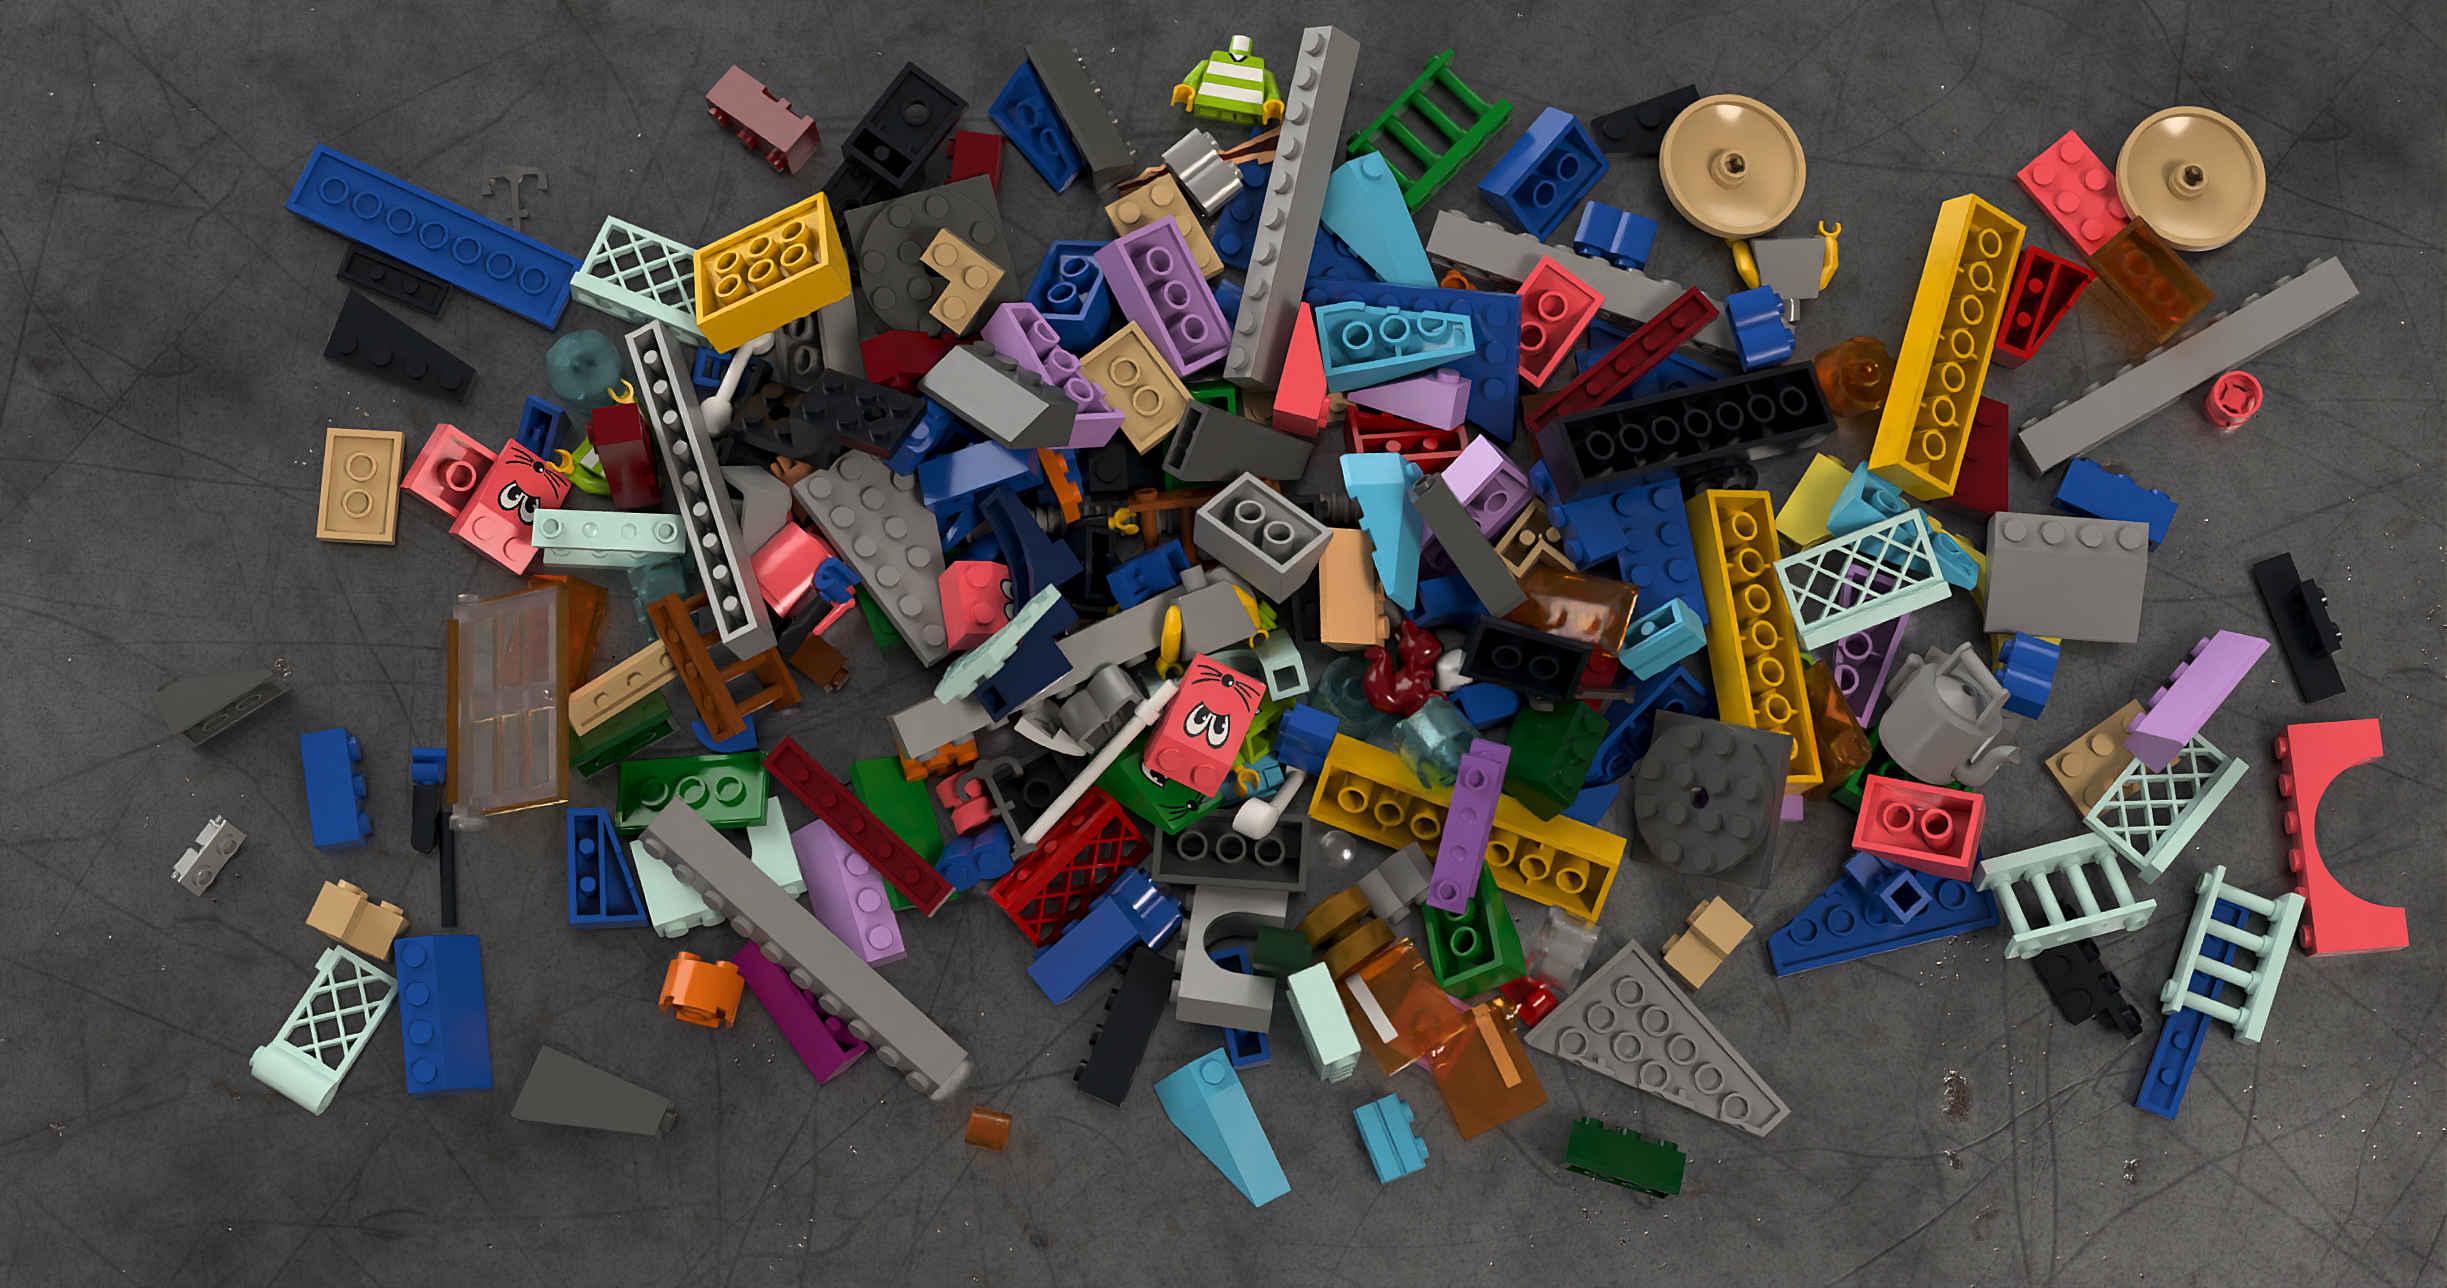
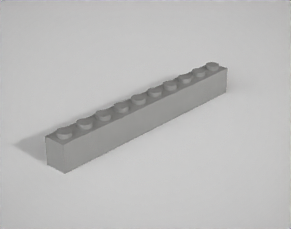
M1333 25L1305 28L1224 370V379L1250 393H1277L1297 320L1360 48L1358 41Z
M1439 210L1425 251L1430 264L1448 270H1457L1463 275L1515 292L1519 290L1546 254L1606 297L1594 318L1637 331L1686 292L1676 282L1670 280H1660L1658 282L1646 278L1645 273L1633 268L1621 270L1610 266L1611 263L1603 258L1591 256L1588 259L1576 255L1573 249L1564 245H1554V247L1539 243L1540 240L1533 235L1527 233L1515 235L1506 232L1501 225L1494 222L1485 221L1481 224L1469 220L1468 215L1457 210H1448V212ZM1701 291L1720 312L1719 316L1682 347L1742 366L1723 303L1717 301V297ZM1780 317L1784 328H1790L1792 334H1794L1796 327L1789 325L1785 318ZM1784 363L1777 364V365L1770 366V367H1766V368L1759 369V370H1755V371H1758V372H1759V371L1768 370V369H1772V368H1776V367H1781V366H1783Z
M2334 256L2324 262L2320 257L2310 262L2301 269L2304 274L2293 280L2290 275L2283 277L2270 286L2272 292L2261 297L2259 293H2255L2239 304L2240 310L2231 315L2225 310L2211 318L2207 322L2208 328L2199 333L2195 328L2185 332L2176 339L2178 344L2167 351L2164 346H2161L2144 357L2146 362L2134 368L2132 364H2129L2112 375L2115 380L2103 386L2099 381L2081 392L2083 398L2071 404L2068 399L2060 402L2049 410L2051 416L2040 422L2037 417H2034L2017 428L2019 434L2011 444L2034 481L2349 305L2360 292L2338 258Z
M656 319L625 335L723 644L740 659L746 661L778 644L678 339Z
M1224 564L1204 572L1209 585L1227 579L1230 584L1239 586L1256 600L1249 582ZM1183 582L1144 599L1132 608L1124 611L1120 610L1054 640L1074 669L1053 686L1014 712L1021 710L1023 715L1029 714L1044 706L1042 699L1053 694L1056 695L1057 699L1078 691L1077 683L1088 678L1092 680L1097 672L1112 664L1119 665L1124 662L1126 668L1146 660L1145 652L1158 647L1161 652V636L1166 611L1170 608V600L1187 594ZM985 676L977 682L978 686L987 680ZM973 691L962 700L955 696L945 705L936 695H933L887 716V720L904 758H916L918 763L939 755L940 753L937 748L951 742L953 747H956L974 739L975 737L972 732L983 726H986L987 730L991 731L1009 723L1006 716L995 724L975 697Z
M677 795L637 838L643 843L644 850L651 857L657 860L661 859L672 869L674 877L686 886H692L701 894L702 901L713 911H720L731 921L732 928L738 934L753 940L760 947V951L766 959L775 964L779 963L790 973V979L798 987L808 989L819 999L820 1006L826 1012L837 1015L848 1024V1030L853 1036L861 1041H867L877 1050L878 1057L885 1064L900 1070L906 1076L908 1084L916 1091L924 1092L928 1096L944 1084L968 1054Z

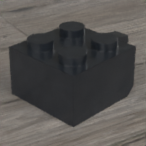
M1045 746L1018 760L1024 772L1023 775L1013 778V768L1008 766L992 776L1004 803L1013 801L1015 808L1010 810L1009 813L1021 837L1075 780L1060 752ZM1082 794L1073 803V805L1060 817V819L1084 796V794Z

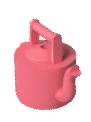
M792 507L787 512L786 525L750 557L764 604L779 621L789 614L812 588L820 591L815 585V576L820 565L825 560L836 557L842 561L841 556L827 539L820 537L823 532L815 522L804 531L793 522L794 510ZM852 585L845 589L852 596L856 593ZM852 598L848 602L839 605L831 600L830 603L834 608L808 635L813 632L817 636L824 632L843 613L855 606V599Z

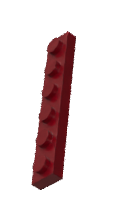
M1694 285L1526 417L1523 421V426L1538 441L1536 435L1555 417L1607 406L1716 320L1720 312Z
M786 735L761 763L927 917L931 918L957 889L792 737Z

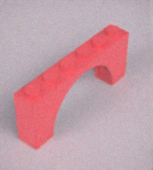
M2379 719L2287 725L2278 732V737H2275L2274 748L2277 759L2282 760L2283 774L2279 778L2281 795L2287 798L2288 812H2285L2284 825L2286 833L2292 836L2293 849L2289 852V863L2292 872H2296L2298 887L2295 888L2294 893L2306 897L2301 911L2303 925L2299 928V939L2302 948H2306L2307 957L2309 958L2399 951L2409 946L2404 907H2386L2372 904L2348 892L2330 875L2324 866L2315 841L2314 822L2317 806L2330 782L2346 769L2361 764L2373 763L2383 756Z

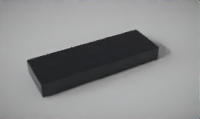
M350 243L335 274L338 280L437 320H440L454 289V286L446 281L353 243Z

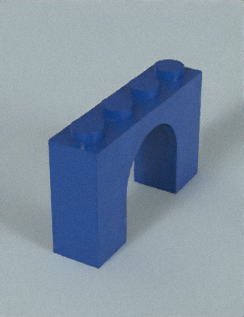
M1462 573L1417 583L1415 608L1410 611L1403 608L1406 618L1413 621L1418 628L1423 629L1441 624H1450L1468 632L1473 617L1480 614L1492 617ZM1507 615L1500 618L1501 620L1509 621ZM1482 682L1460 688L1449 695L1450 703L1443 711L1455 737L1513 722L1525 698V693Z

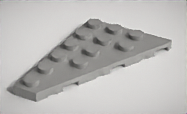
M853 449L839 457L828 471L819 469L794 484L791 492L849 568L862 578L860 581L925 667L929 668L956 651L948 650L938 577L946 568L936 516L925 507L918 469L912 474L902 477L881 461L882 458Z
M1634 938L1522 1038L1527 1046L1759 1138H1763L1792 1112Z

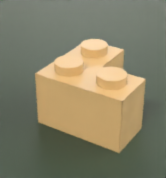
M947 228L940 230L920 258L924 263L951 281L929 313L959 335L966 330L1007 273Z
M1536 497L1495 547L1519 584L1538 559L1567 581H1570L1578 571L1575 564L1565 554L1564 542L1558 530L1549 522L1545 504Z
M340 879L338 885L326 881L306 924L327 937L391 964L395 956L394 940L403 939L410 925L408 920L401 917L404 910L385 901H382L380 907L367 901L369 894Z
M1719 896L1711 904L1704 899L1685 921L1691 926L1682 937L1674 933L1660 949L1665 956L1659 964L1693 994L1753 927Z

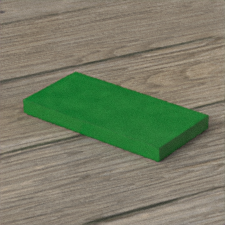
M768 751L620 761L615 832L618 836L641 834L676 795L714 829L767 826L770 771L761 763L770 753Z
M899 755L857 761L850 764L848 769L857 798L935 868L944 849V844L924 779L907 782ZM881 874L892 912L916 907ZM953 892L945 902L953 901L960 897L959 892Z

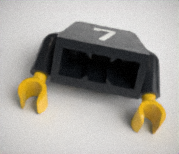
M1129 508L1119 509L1113 517H1108V513L1080 516V519L1071 522L1064 529L1061 536L1051 540L1053 544L1062 538L1084 567L1081 573L1059 589L1079 618L1100 620L1121 610L1119 603L1114 607L1109 606V602H1114V596L1111 593L1110 584L1106 576L1112 573L1115 567V530L1110 528H1119L1128 535L1139 531V527L1135 524L1124 526V521L1128 517L1138 516L1135 512L1129 513Z

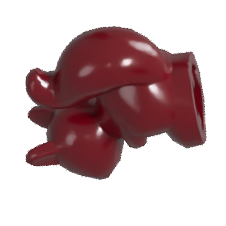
M1405 618L1401 623L1402 629H1396L1394 632L1398 641L1399 658L1404 666L1398 671L1393 672V664L1389 652L1380 645L1369 646L1364 652V657L1371 660L1372 663L1363 675L1362 689L1368 703L1374 709L1388 714L1401 713L1409 723H1417L1439 714L1450 703L1446 693L1439 689H1431L1430 680L1434 677V670L1430 666L1435 664L1438 658L1445 652V645L1431 631L1418 628L1413 621Z

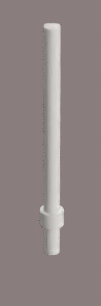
M1168 679L1149 700L1144 699L1134 709L1135 715L1024 833L1021 838L1025 846L1030 843L1036 844L1146 725L1151 726L1162 715L1160 710L1180 690L1172 680ZM1016 843L1013 845L1014 850H1018Z

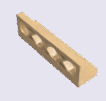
M662 638L560 700L558 702L561 707L559 711L580 737L680 675Z

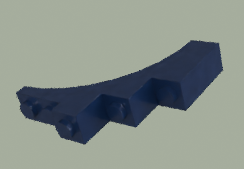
M1008 482L994 490L978 505L994 530L1007 562L1013 591V619L1027 602L1047 586L1052 584L1061 594L1059 589L1084 570L1082 564L1062 538L1052 544ZM1062 594L1016 643L1018 648L1003 661L1005 663L1003 667L973 691V694L995 724L1053 686L1074 669L1053 640L1079 619Z

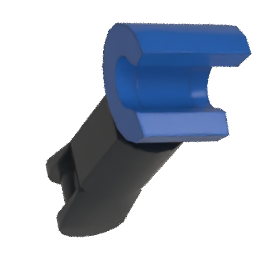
M836 557L825 560L820 565L815 576V585L820 591L812 588L790 613L773 627L778 644L777 647L780 651L792 653L797 650L809 632L834 608L830 601L832 600L839 605L851 600L853 596L845 589L851 585H856L862 578Z
M411 747L413 761L411 763L413 783H420L413 787L411 845L420 853L430 854L435 851L438 845L437 822L439 821L440 787L435 786V783H444L449 770V752L447 748Z

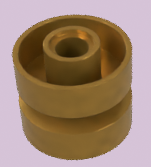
M1358 884L1344 890L1340 894L1336 892L1321 901L1306 914L1307 917L1292 931L1307 952L1314 951L1328 944L1330 949L1318 960L1316 965L1325 962L1333 984L1338 983L1357 971L1396 940V936L1382 917L1364 925L1359 923V920L1369 912L1373 904Z

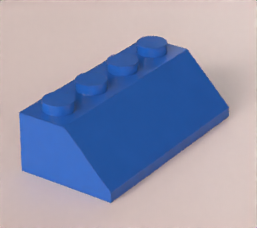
M429 935L394 940L408 1094L417 1099L493 1089L479 936Z

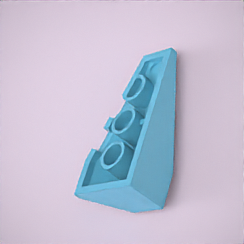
M1376 151L1347 161L1331 173L1319 220L1322 227L1331 235L1335 232L1349 245L1348 251L1356 258L1358 256L1363 258L1375 270V276L1381 282L1439 287L1398 183L1380 152Z
M1356 301L1315 307L1324 373L1330 393L1369 387L1476 354L1470 316L1427 310L1422 313L1400 310V307L1388 305L1387 308L1366 306L1364 302Z
M1399 453L1344 454L1339 458L1345 486L1350 500L1358 498L1364 517L1358 520L1363 532H1367L1370 540L1377 548V550L1372 552V558L1385 592L1390 599L1407 611L1415 608L1423 518L1412 504L1407 493L1412 490V485L1424 476L1423 472L1415 462L1411 463Z
M1863 460L1832 506L1826 529L1835 538H1839L1912 510L1899 497L1903 490L1867 470L1869 464ZM1918 507L1917 509L1919 510L1944 581L1972 590L1977 583L1980 565L1948 534L1943 532L1937 534L1926 520L1928 515ZM1912 519L1898 524L1892 540L1909 548L1917 534ZM1889 528L1877 533L1886 537ZM1872 535L1864 537L1857 550L1876 557L1883 540ZM1919 543L1916 551L1924 554L1921 544ZM1889 544L1883 559L1902 566L1908 552ZM1914 555L1908 568L1932 576L1927 560Z
M1223 1047L1185 1065L1153 1085L1170 1121L1256 1208L1292 1191Z

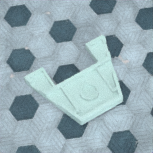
M1052 584L1047 586L1027 602L1012 621L977 649L972 646L947 667L948 671L943 675L944 679L939 682L934 692L936 697L944 705L955 696L962 700L978 686L977 682L984 676L986 679H989L1005 664L1003 661L1018 648L1016 643L1060 598L1061 594Z

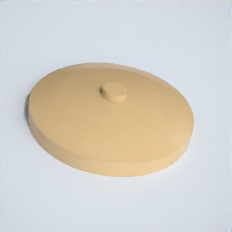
M1721 94L1696 101L1684 109L1673 121L1661 144L1659 155L1660 175L1669 199L1680 214L1690 223L1712 235L1729 239H1747L1768 233L1789 216L1802 196L1806 180V165L1803 150L1796 134L1777 112L1752 98L1733 94Z
M2173 107L2149 116L2127 138L2120 151L2116 165L2118 195L2130 219L2143 233L2153 240L2178 250L2206 251L2233 241L2252 223L2264 200L2266 188L2264 165L2258 149L2251 138L2229 118L2201 107Z

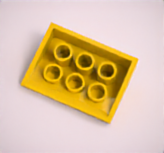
M823 191L693 252L696 325L720 355L731 349L739 348L746 342L759 336L771 333L798 318L806 317L811 312L828 304L838 302L851 294L848 263L827 196Z

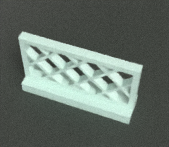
M608 215L580 272L576 271L570 281L572 300L640 327L658 319L678 339V342L696 349L699 346L711 349L713 346L696 325V316L692 307L696 306L695 297L688 299L683 287L684 284L695 281L694 272L679 277L673 264L686 258L694 261L693 252L697 250ZM614 229L628 235L631 244L611 250L607 239ZM651 245L662 249L665 257L646 264L639 249ZM604 247L606 252L600 254ZM634 251L640 266L620 272L614 258ZM610 260L615 272L614 275L603 279L590 275L594 265ZM668 265L674 279L654 286L649 271ZM644 274L649 288L639 292H633L626 288L624 280ZM678 287L683 302L672 306L661 303L658 293Z
M1917 508L1773 563L1798 631L1796 634L1801 648L1808 651L1952 596L1947 581L1943 579ZM1912 519L1917 534L1909 548L1892 540L1898 524ZM1889 528L1886 537L1877 533ZM1870 535L1883 540L1875 561L1856 554L1862 538ZM1853 542L1850 550L1841 547ZM1919 543L1921 544L1924 554L1916 551ZM1889 544L1908 552L1899 573L1880 564ZM1833 549L1848 554L1839 575L1820 567L1826 552ZM1914 555L1927 560L1932 576L1919 581L1905 576ZM1817 556V559L1814 564L1805 561L1809 558ZM1853 558L1872 565L1863 586L1844 578ZM1796 563H1802L1812 568L1803 589L1789 583L1784 568ZM1878 568L1896 576L1890 592L1882 595L1869 589ZM1817 571L1836 579L1827 600L1808 592ZM1902 580L1911 583L1899 588ZM1842 582L1861 590L1855 604L1848 608H1843L1833 603ZM1792 589L1800 592L1797 602ZM1867 593L1872 596H1875L1874 598L1863 602ZM1806 596L1824 603L1825 606L1819 619L1805 624L1800 609ZM1831 607L1840 610L1838 612L1827 615Z
M2196 733L2185 748L2176 755L2187 756L2190 774H2172L2169 762L2163 768L2164 774L2146 775L2144 763L2135 757L2082 820L2083 823L2142 870L2138 876L2149 885L2165 871L2249 768L2238 757L2234 761L2230 760L2199 733ZM2206 755L2218 767L2213 773H2198L2195 756ZM2137 768L2138 775H2131ZM2191 781L2192 799L2176 800L2173 782ZM2199 781H2206L2200 788ZM2147 782H2165L2168 800H2150ZM2124 783H2139L2142 801H2124L2122 785ZM2114 794H2115V799H2116V801H2114V802H2109V800H2110V799L2114 796ZM2169 807L2172 823L2169 826H2154L2152 808ZM2178 807H2184L2183 810L2180 813H2178ZM2143 808L2146 826L2128 827L2125 809ZM2102 809H2117L2120 827H2107L2096 816ZM2163 833V834L2160 836V838L2157 840V839H2156V834ZM2129 834L2148 835L2150 850L2145 856L2141 855L2131 846Z

